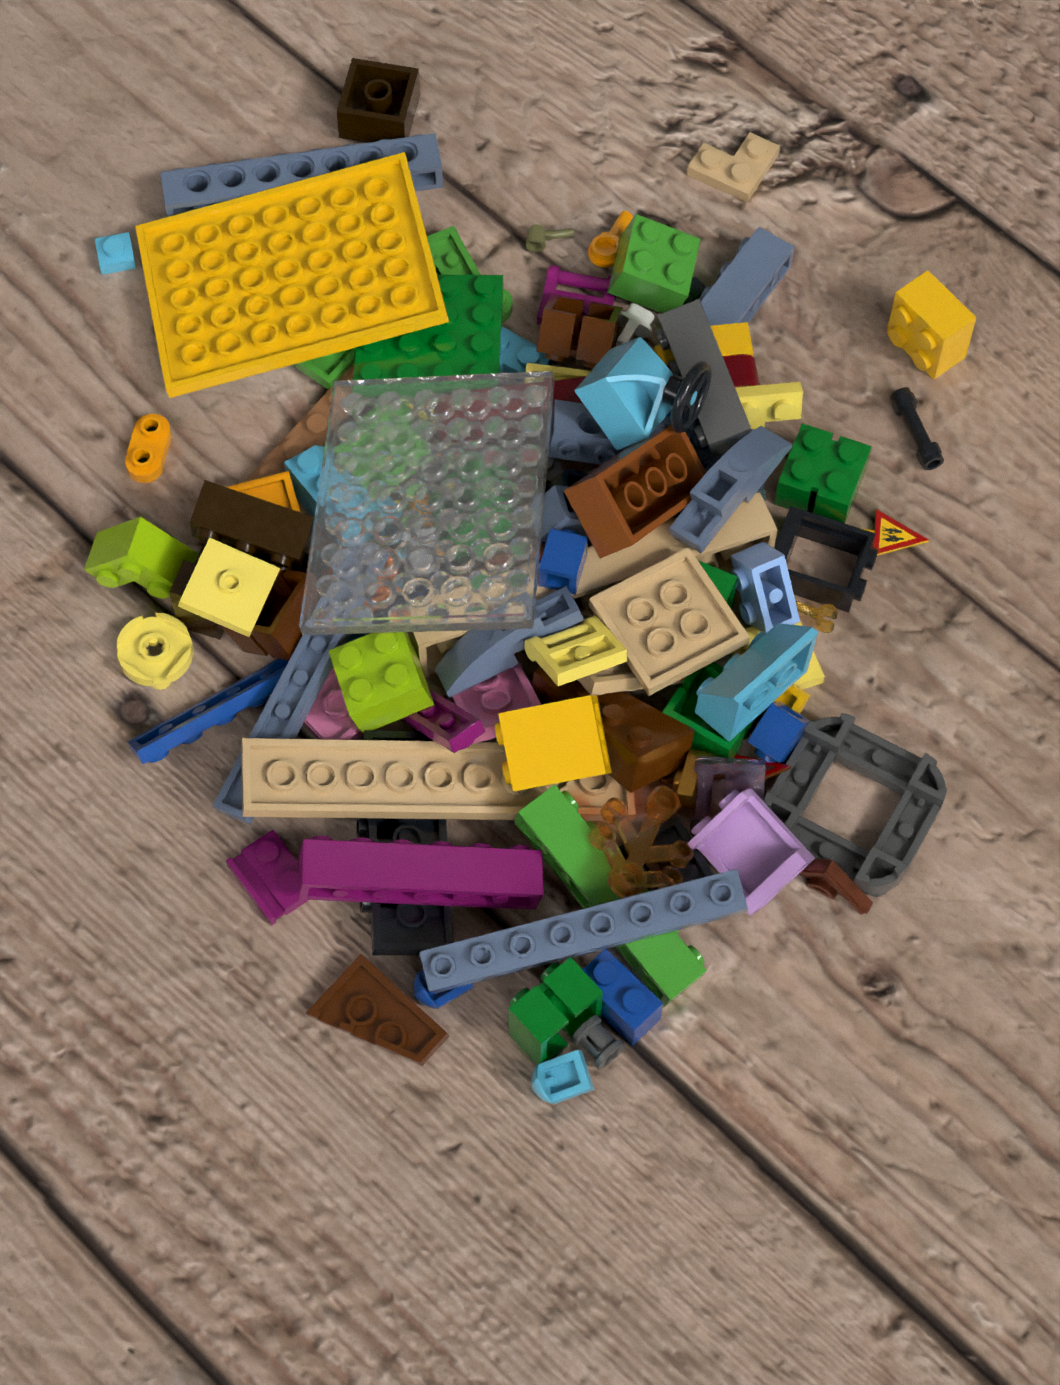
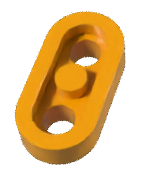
M147 414L135 423L125 464L129 476L136 482H153L163 472L172 439L170 425L165 417L159 414ZM149 428H157L152 432L146 431ZM141 458H149L146 462H138Z

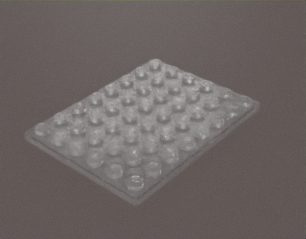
M553 371L334 381L299 623L302 635L533 629L555 382Z

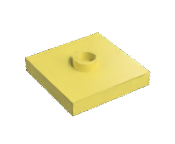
M209 537L179 601L178 607L250 637L280 568Z

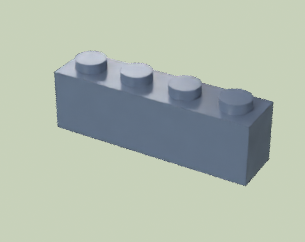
M760 227L756 229L750 238L746 236L741 241L733 261H726L716 283L713 286L708 285L700 296V302L710 326L749 323L792 267L795 246Z

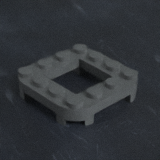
M841 713L840 717H827L816 722L812 720L803 730L799 743L786 765L791 766V769L780 773L770 792L766 793L764 803L815 858L833 860L864 894L881 897L901 882L936 820L947 793L943 775L936 766L937 761L929 754L925 753L920 758L855 725L856 717ZM834 761L903 795L875 846H872L870 851L802 817Z

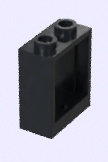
M792 506L789 508L774 549L785 555L787 564L798 536L857 555L858 558L847 588L788 569L794 595L848 613L854 600L861 602L868 581L862 579L864 570L872 571L879 549L873 548L876 533Z

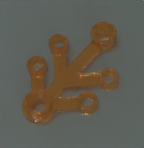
M657 786L646 797L645 812L647 816L638 836L627 815L628 808L626 804L614 797L608 799L600 810L602 818L607 823H598L589 833L590 843L595 848L603 850L611 866V870L607 874L608 884L613 892L621 898L642 894L645 888L659 887L661 889L683 883V876L675 867H685L694 857V851L689 848L687 842L678 840L671 845L652 846L662 821L670 819L680 807L679 797L669 787ZM609 824L616 826L629 854L626 861L615 841L617 837L616 832ZM667 861L675 866H665L661 871L647 872L642 868L645 863Z

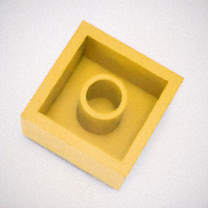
M927 270L895 292L886 333L895 346L901 347L912 358L919 370L925 371L935 380L966 358L977 317Z

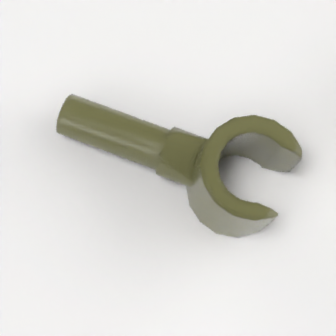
M538 224L532 225L526 237V249L530 252H540L545 249V241L574 237V230L569 228L551 231L545 230L543 226Z

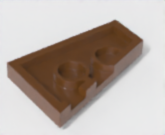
M362 954L355 959L306 1012L308 1017L420 1066H423L450 1037L442 1027Z

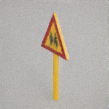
M877 509L874 530L864 529L876 533L873 548L879 549L877 556L929 542V539Z

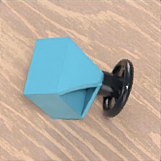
M638 337L610 349L574 391L615 449L619 450L649 438L671 409L672 429L676 433L687 431L697 419L705 403L710 388L712 371L706 361H699L691 367L684 378L672 374L652 348L641 337Z

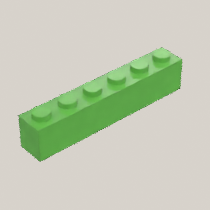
M554 784L517 813L514 820L515 825L536 850H542V858L583 909L650 892L642 883L636 884L627 873L629 868L624 859L617 852L611 853L602 842L604 838L601 831L593 822L588 821L586 823L577 812L579 809L577 802L567 791L561 792ZM679 930L615 947L646 987L663 1003V1008L696 983L707 971L703 966L705 961L700 952L694 946H687L678 936Z

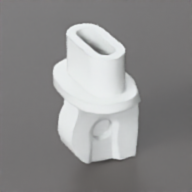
M631 303L625 312L622 311L620 326L623 328V331L617 339L616 347L633 340L635 335L642 338L649 337L652 331L650 325L654 320V314L635 303Z

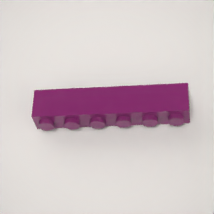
M314 836L310 839H303L299 852L298 899L536 910L543 897L542 850H530L528 846L515 845L503 849L491 848L490 845L484 843L461 847L452 846V844L443 841L433 842L429 845H419L403 839L393 840L390 843H377L368 838L335 841L328 836Z

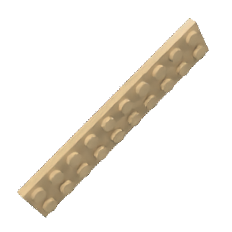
M242 738L241 743L242 817L515 820L517 813L554 784L513 791L512 784H506L502 770V762L507 761L504 745L500 746L498 742H479L456 753L451 752L435 741ZM609 774L555 784L561 792L565 790L572 795L579 807L577 812L585 821H633L636 816L634 792L630 793Z

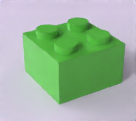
M635 214L621 234L607 293L660 313L680 307L689 295L701 239Z

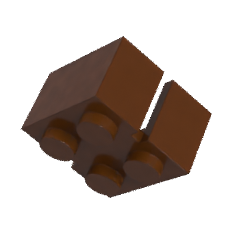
M553 294L543 309L536 352L545 353L546 358L555 361H565L566 357L569 358V356L576 357L577 360H580L581 365L594 368L610 349L616 347L623 307L591 301L588 316H583L580 336H578L584 300Z
M280 569L250 637L222 625L220 626L243 652L262 656L270 654L273 658L289 661L326 591L310 573L286 570L284 573Z

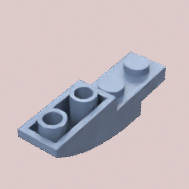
M762 426L751 431L732 446L690 491L692 500L669 527L670 534L699 553H702L742 501L749 503L792 448V444Z
M567 586L533 603L528 593L502 606L475 625L445 654L435 670L450 698L518 665L514 654L525 649L524 641L534 636L543 638L555 634L584 619Z

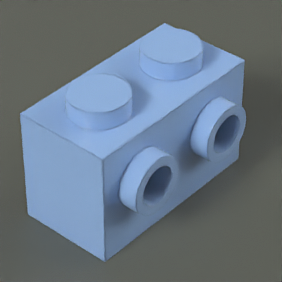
M763 541L731 555L734 568L731 574L738 576L736 589L739 591L742 601L739 604V611L746 624H751L759 631L767 633L777 623L794 625L800 622L784 554Z

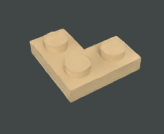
M749 132L736 154L732 156L703 142L687 167V176L748 203L778 157L780 145Z

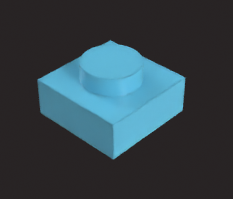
M129 232L94 238L102 275L136 269Z

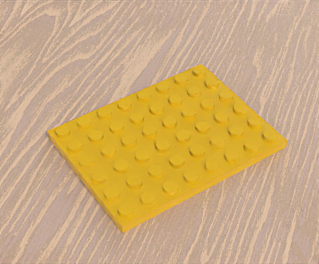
M405 152L135 226L163 379L169 398L449 322Z

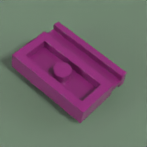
M271 830L241 850V854L235 858L226 860L229 870L271 926L284 914L288 915L309 901L298 899L299 863L274 830Z

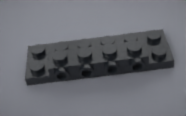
M364 730L362 740L434 741L419 731ZM357 818V838H368L377 843H390L393 840L403 839L419 845H429L438 841L448 842L446 819ZM360 902V912L368 913V924H371L372 955H420V951L454 943L452 906Z

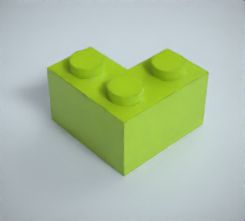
M140 516L97 532L84 571L94 576L96 581L105 587L115 588L135 581L145 587L150 595L165 599L170 597L169 591L183 560L195 563L198 553Z

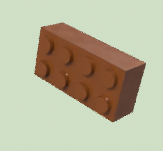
M670 424L654 431L649 438L632 444L566 488L564 492L601 559L634 545L684 509L692 500L690 491L707 472L686 432L676 433Z

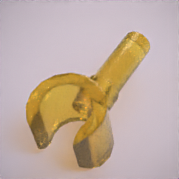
M795 601L798 612L815 619V625L819 631L830 633L834 630L835 624L822 617L837 619L838 612L835 606L824 604L816 608Z

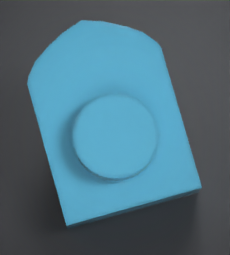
M575 1050L535 1066L532 1072V1090L543 1101L551 1104H557L595 1090L581 1050Z

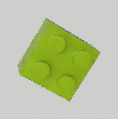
M401 622L329 650L349 716L362 734L364 730H375L434 705L413 641Z

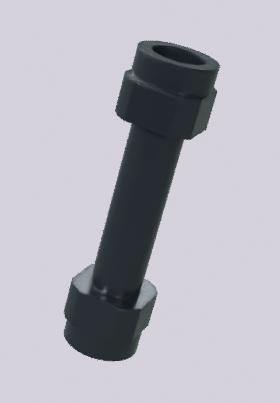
M908 387L897 389L890 396L893 403L892 407L896 415L903 416L918 447L916 457L920 465L923 466L924 470H933L944 462L939 444L931 442L916 411L918 401L914 393Z

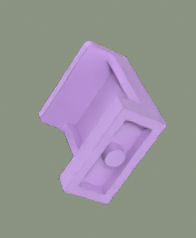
M752 788L741 793L735 789L719 803L722 811L713 819L709 816L702 819L691 830L694 837L687 843L691 850L698 849L719 873L738 869L749 916L760 911L816 859Z

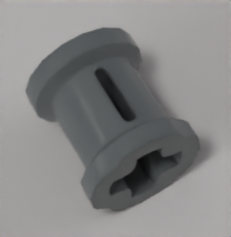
M594 1015L575 1031L571 1041L575 1045L581 1044L596 1060L595 1066L601 1070L622 1052L625 1043L620 1039L615 1040L601 1025L602 1019L598 1015Z

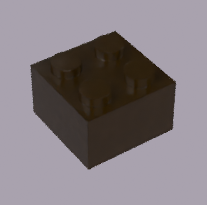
M352 58L337 108L339 138L370 143L382 139L391 140L409 137L420 98L419 68Z

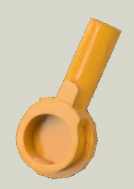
M622 211L609 232H602L601 235L593 239L588 247V258L593 264L604 268L614 266L621 234L633 219V215L630 212Z

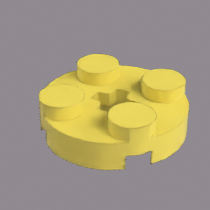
M155 613L156 617L144 619L143 615L134 618L124 626L117 638V657L124 674L137 684L152 686L157 690L165 689L171 682L179 679L188 670L194 655V647L187 627L176 617L165 613ZM159 643L163 644L160 655L149 656V652L146 649L149 645L156 647Z

